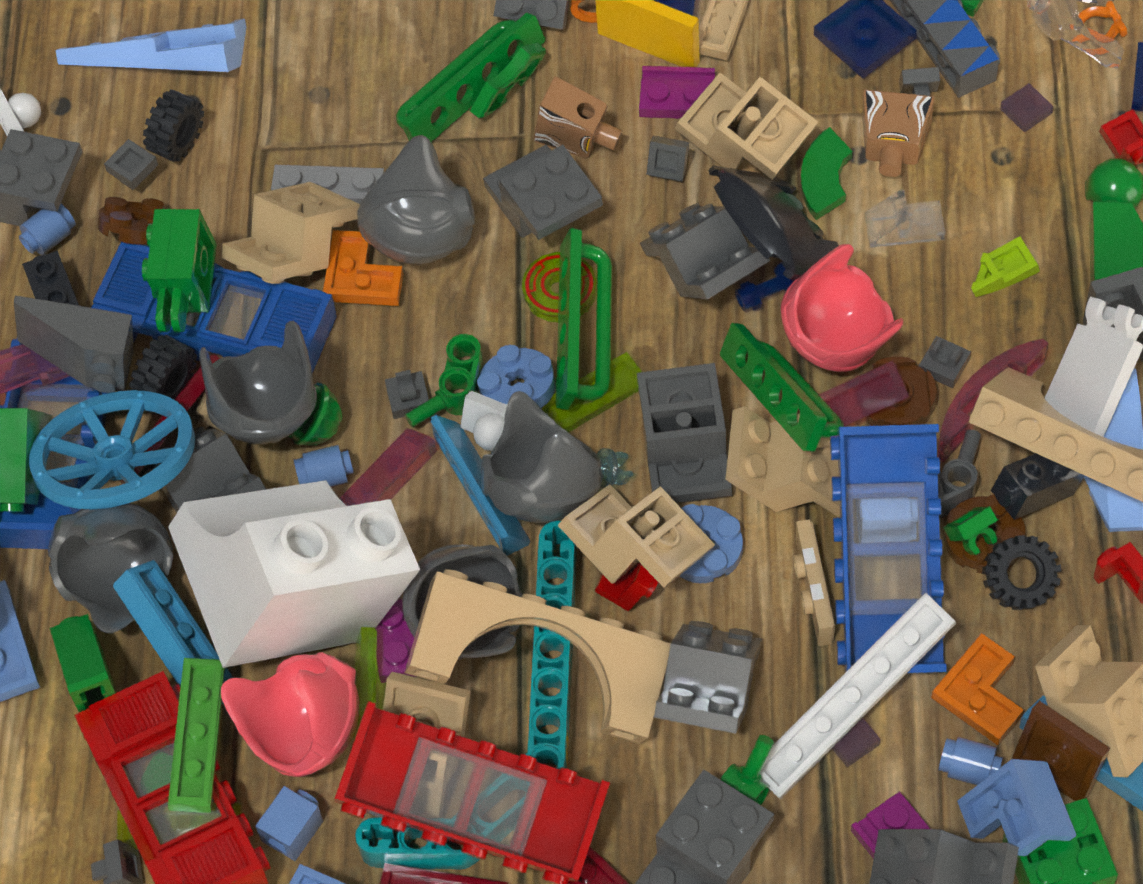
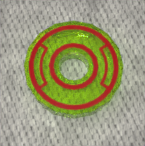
M560 252L542 255L532 262L523 274L521 288L524 301L535 316L548 322H558L559 293L552 292L549 288L554 283L559 282ZM581 258L580 314L582 316L593 305L597 293V279L594 270L583 258Z

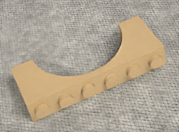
M1007 367L982 387L969 423L1143 502L1142 449L1112 441L1069 420L1045 400L1041 393L1043 382L1010 367Z
M444 570V573L436 572L430 582L404 673L445 684L450 678L463 650L480 636L492 630L512 625H530L545 628L561 635L575 645L592 666L603 698L601 733L637 744L642 743L648 738L655 713L656 701L659 698L668 663L671 644L662 641L663 637L660 634L648 630H639V633L623 629V623L609 618H601L600 621L584 617V611L571 606H562L561 609L545 605L546 600L536 595L523 594L522 597L506 593V587L497 583L484 582L483 585L470 582L467 581V575L455 570Z

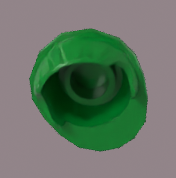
M317 382L314 385L317 400L313 412L297 431L288 436L298 446L322 444L335 435L340 426L342 411L339 402L323 383Z

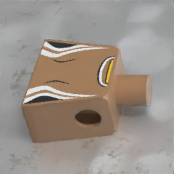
M554 76L540 103L533 141L542 145L547 144V146L555 149L564 145L570 154L587 158L590 156L596 143L614 151L623 130L604 123L607 111L605 102Z
M864 90L862 121L865 158L869 161H879V172L882 175L896 177L901 173L902 164L915 165L919 162L932 123L934 96Z

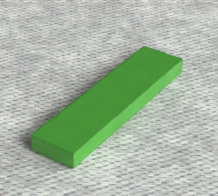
M184 658L168 799L169 811L211 813L222 705L221 686L224 683L225 668L222 667L221 661L217 659Z

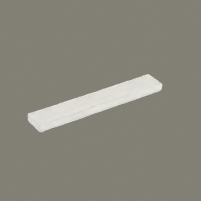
M925 593L772 746L759 773L762 778L761 780L768 784L770 790L781 800L956 624V621Z

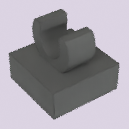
M939 67L902 70L899 79L900 93L930 96V92H937L940 83Z
M653 135L650 140L646 175L683 181L686 175L689 142Z
M128 139L104 165L109 174L134 190L158 166L156 156Z
M936 336L920 362L919 367L925 372L927 369L935 381L954 388L970 360L971 351Z
M410 370L395 373L396 377L385 379L394 419L405 417V414L429 400L422 371L411 373Z
M118 839L103 844L105 859L91 864L93 881L103 879L104 884H144L140 854L137 849Z

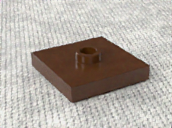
M1039 700L1030 712L1012 758L1047 762L1058 790L1072 800L1078 801L1089 797L1110 747Z

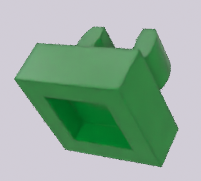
M990 506L975 507L943 527L950 541H963V547L970 555L980 553L975 543V539L979 534L984 537L987 544L997 542L995 532L988 527L998 521Z

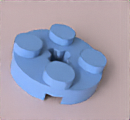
M515 345L501 347L497 351V355L483 366L477 379L481 395L504 404H508L514 392L521 391L526 393L542 408L552 398L556 389L554 369L550 358L539 351L518 348ZM522 378L525 381L524 383L517 382L514 386H510V382L515 379Z
M689 504L682 507L681 509L709 537L715 546L683 572L680 577L694 583L714 582V578L720 577L725 573L726 576L732 573L738 566L743 553V537L739 521L726 511L713 506Z

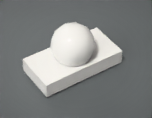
M0 89V125L6 136H8L10 129L24 132L23 128L31 127L38 122L41 116V106L32 94L18 93L7 101Z
M470 391L464 400L460 428L472 432L476 443L481 448L493 451L503 431L507 404Z

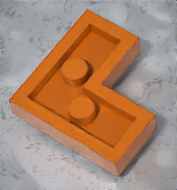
M333 230L329 266L326 269L323 292L331 294L333 302L399 306L404 275L402 266L368 264L371 244L362 237L360 232Z
M982 633L932 691L931 698L997 746L1021 719L1024 709L993 688L1013 665L1015 656Z

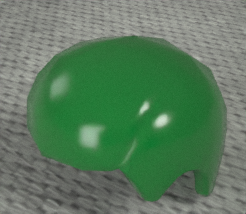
M1110 158L1096 165L1085 181V197L1087 200H1093L1094 202L1115 200L1132 203L1134 208H1136L1143 199V175L1129 161L1121 158Z

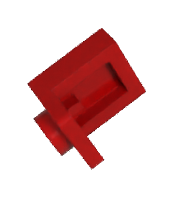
M1134 109L1101 125L1099 132L1116 158L1124 159L1130 163L1134 162L1135 165L1143 163V123Z
M1131 542L1120 548L1113 546L1105 550L1097 558L1093 578L1100 584L1118 574L1142 604L1143 557Z
M638 562L634 568L613 584L601 574L595 592L624 610L629 611L642 596L646 598L651 596L658 581Z

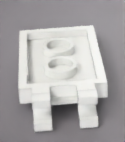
M1090 297L1085 309L1087 325L1077 324L1045 396V400L1069 420L1104 437L1143 349V344L1136 341L1139 334L1143 331V316L1135 314V310L1131 307L1119 304L1116 309L1105 306L1106 302L1101 299Z

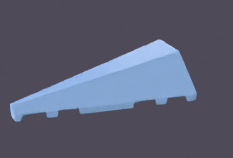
M238 19L228 24H207L196 28L176 29L126 37L116 42H95L85 46L64 47L55 50L59 65L229 72L241 66L247 27L245 19Z

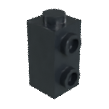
M58 251L39 255L33 260L22 264L35 299L79 306Z
M1035 453L1004 466L991 488V492L995 495L999 504L1015 520L1073 496L1085 475Z

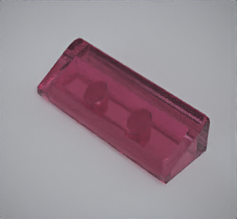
M895 359L818 393L842 420L844 426L909 397Z
M406 428L339 499L346 506L391 500L437 452L435 440L428 435Z

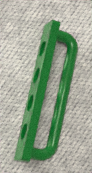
M527 12L517 21L504 20L495 24L404 102L397 111L396 121L398 126L404 130L408 140L410 141L415 136L423 135L432 142L473 106L486 81L498 75L513 59L520 47L534 43L542 45L545 42V37L537 17ZM516 40V49L512 55L508 56V47L512 41ZM491 62V71L487 77L483 78L482 71L485 65ZM466 84L464 96L457 101L456 97L459 88ZM440 106L439 118L434 123H431L433 111Z
M575 228L569 229L560 246L556 408L564 410L569 409L574 399L595 401L602 398L609 390L611 376L612 263L610 257L603 249L592 244L582 243V230ZM581 258L593 260L597 264L594 385L578 384Z
M731 323L720 351L721 358L803 451L814 452L820 438L837 436V428L844 427L842 420L774 346L757 340L743 324ZM746 354H748L747 363L745 362ZM765 370L764 382H762V374ZM781 388H782V399H781V402H780V401H779V394H780V390H781ZM798 409H799V410H800V417H799V421H798V423H797V411H798Z

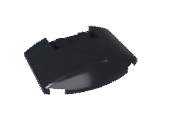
M713 165L708 170L709 175L717 176L720 179L714 186V189L733 221L766 259L773 257L782 260V265L786 269L783 275L789 280L800 278L813 264L839 246L837 241L823 239L824 234L821 228L808 219L802 211V203L792 195L796 187L778 177H774L772 180L763 173Z

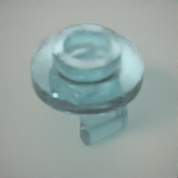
M602 448L598 451L597 455L600 456L603 473L601 487L605 488L609 484L611 486L613 484H626L633 476V471H623L618 466H622L629 458L628 454L614 452L610 448Z

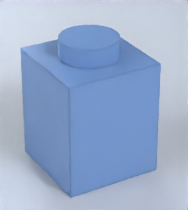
M284 786L255 826L261 841L296 861L323 823L318 801L303 790L299 789L295 793Z

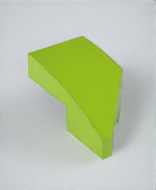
M1021 236L990 253L982 254L981 266L971 290L975 297L983 296L1016 284L1040 272L1037 262Z

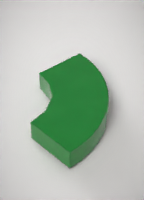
M538 43L520 47L509 64L494 78L486 81L470 112L478 118H483L507 102L506 96L510 89L516 83L523 86L544 58L546 49Z
M831 127L824 130L812 142L804 156L801 167V192L803 200L815 220H818L846 202V194L839 184V175L843 166L852 159L853 151Z

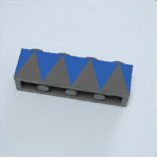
M890 0L935 66L939 67L940 73L958 98L997 80L998 64H1000L999 53L993 44H988L984 39L978 22L974 18L970 19L966 14L961 0Z

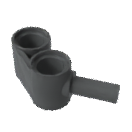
M970 429L966 431L958 459L950 460L943 467L942 473L938 474V498L941 499V515H939V519L948 515L959 503L975 497L978 472L973 465V461L981 438V434L976 430ZM961 481L966 485L959 487L952 485L951 482Z

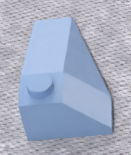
M1134 368L1104 437L1143 450L1141 401L1137 371ZM1084 476L1090 489L1089 494L1109 532L1143 530L1142 501Z

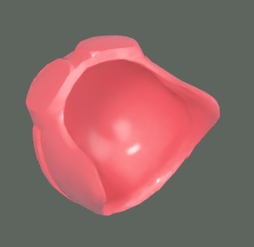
M842 244L813 264L800 278L796 279L788 287L781 303L782 324L791 347L808 362L823 369L836 372L852 371L863 366L903 325L902 318L894 321L890 306L879 296L870 277L859 268L847 265L854 251L850 244Z
M319 652L316 655L303 654L292 656L278 665L275 675L265 680L251 681L245 678H231L221 686V698L224 706L250 749L265 763L286 776L303 777L330 765L347 749L357 729L359 697L355 684L356 670L346 662L323 652Z

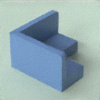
M1011 759L957 800L971 838L983 839L1002 825L1008 843L1019 847L1018 856L1028 855L1047 840L1070 841L1076 836L1049 765L1045 761Z

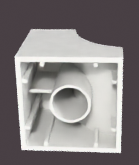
M326 480L184 502L168 526L223 668L366 641L420 571L390 499L346 506L336 496Z

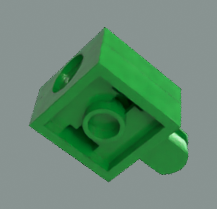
M154 209L153 224H148L146 231L147 244L150 248L148 258H144L142 262V277L151 287L153 298H157L155 320L158 331L169 332L172 326L174 332H184L187 312L209 313L217 244L200 209Z
M1087 798L1064 804L1076 832V836L1070 841L1047 840L1028 855L1017 856L1015 874L1019 884H1115L1118 877ZM1004 833L1002 841L1003 843H1008V840Z

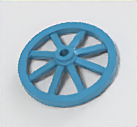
M138 390L111 392L84 400L53 418L40 431L32 444L29 454V467L37 488L44 496L55 503L77 509L112 508L142 499L172 481L190 460L195 446V433L187 411L170 397L159 393ZM129 410L120 435L108 436L97 416L113 411ZM144 410L167 417L159 425L132 443ZM85 421L97 444L92 449L60 438L72 428ZM178 428V438L174 448L144 452ZM51 451L87 461L86 463L46 470L47 459ZM161 463L142 477H139L134 472V468L137 466ZM95 474L80 489L58 482ZM123 479L126 483L111 488L100 489L109 480L115 481Z

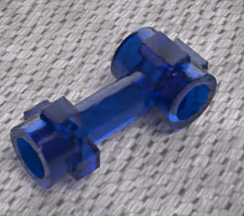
M782 262L774 269L776 277L758 285L747 281L740 284V288L735 290L737 302L743 311L750 308L753 311L761 308V299L782 290L786 292L788 287L795 281L789 280L783 275L786 269Z

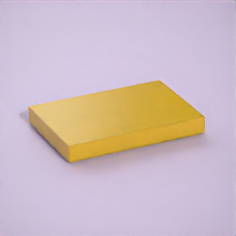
M595 0L599 35L680 67H697L700 63L699 19L697 17L654 0Z

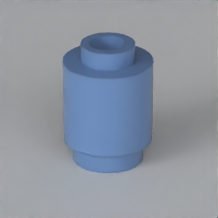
M60 204L57 212L41 209L19 226L22 233L19 235V240L30 253L37 252L43 255L71 234L70 229L76 223L73 216L62 204Z
M339 445L303 453V458L294 460L299 484L326 480L329 486L332 487L348 483L347 475L354 473L348 450L341 452Z
M960 737L957 738V741L947 738L938 771L948 773V778L978 785L1001 767L1003 758L995 756L997 747Z

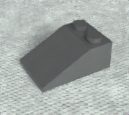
M15 295L14 312L17 339L20 343L87 387H93L95 390L103 393L125 391L134 353L131 314Z

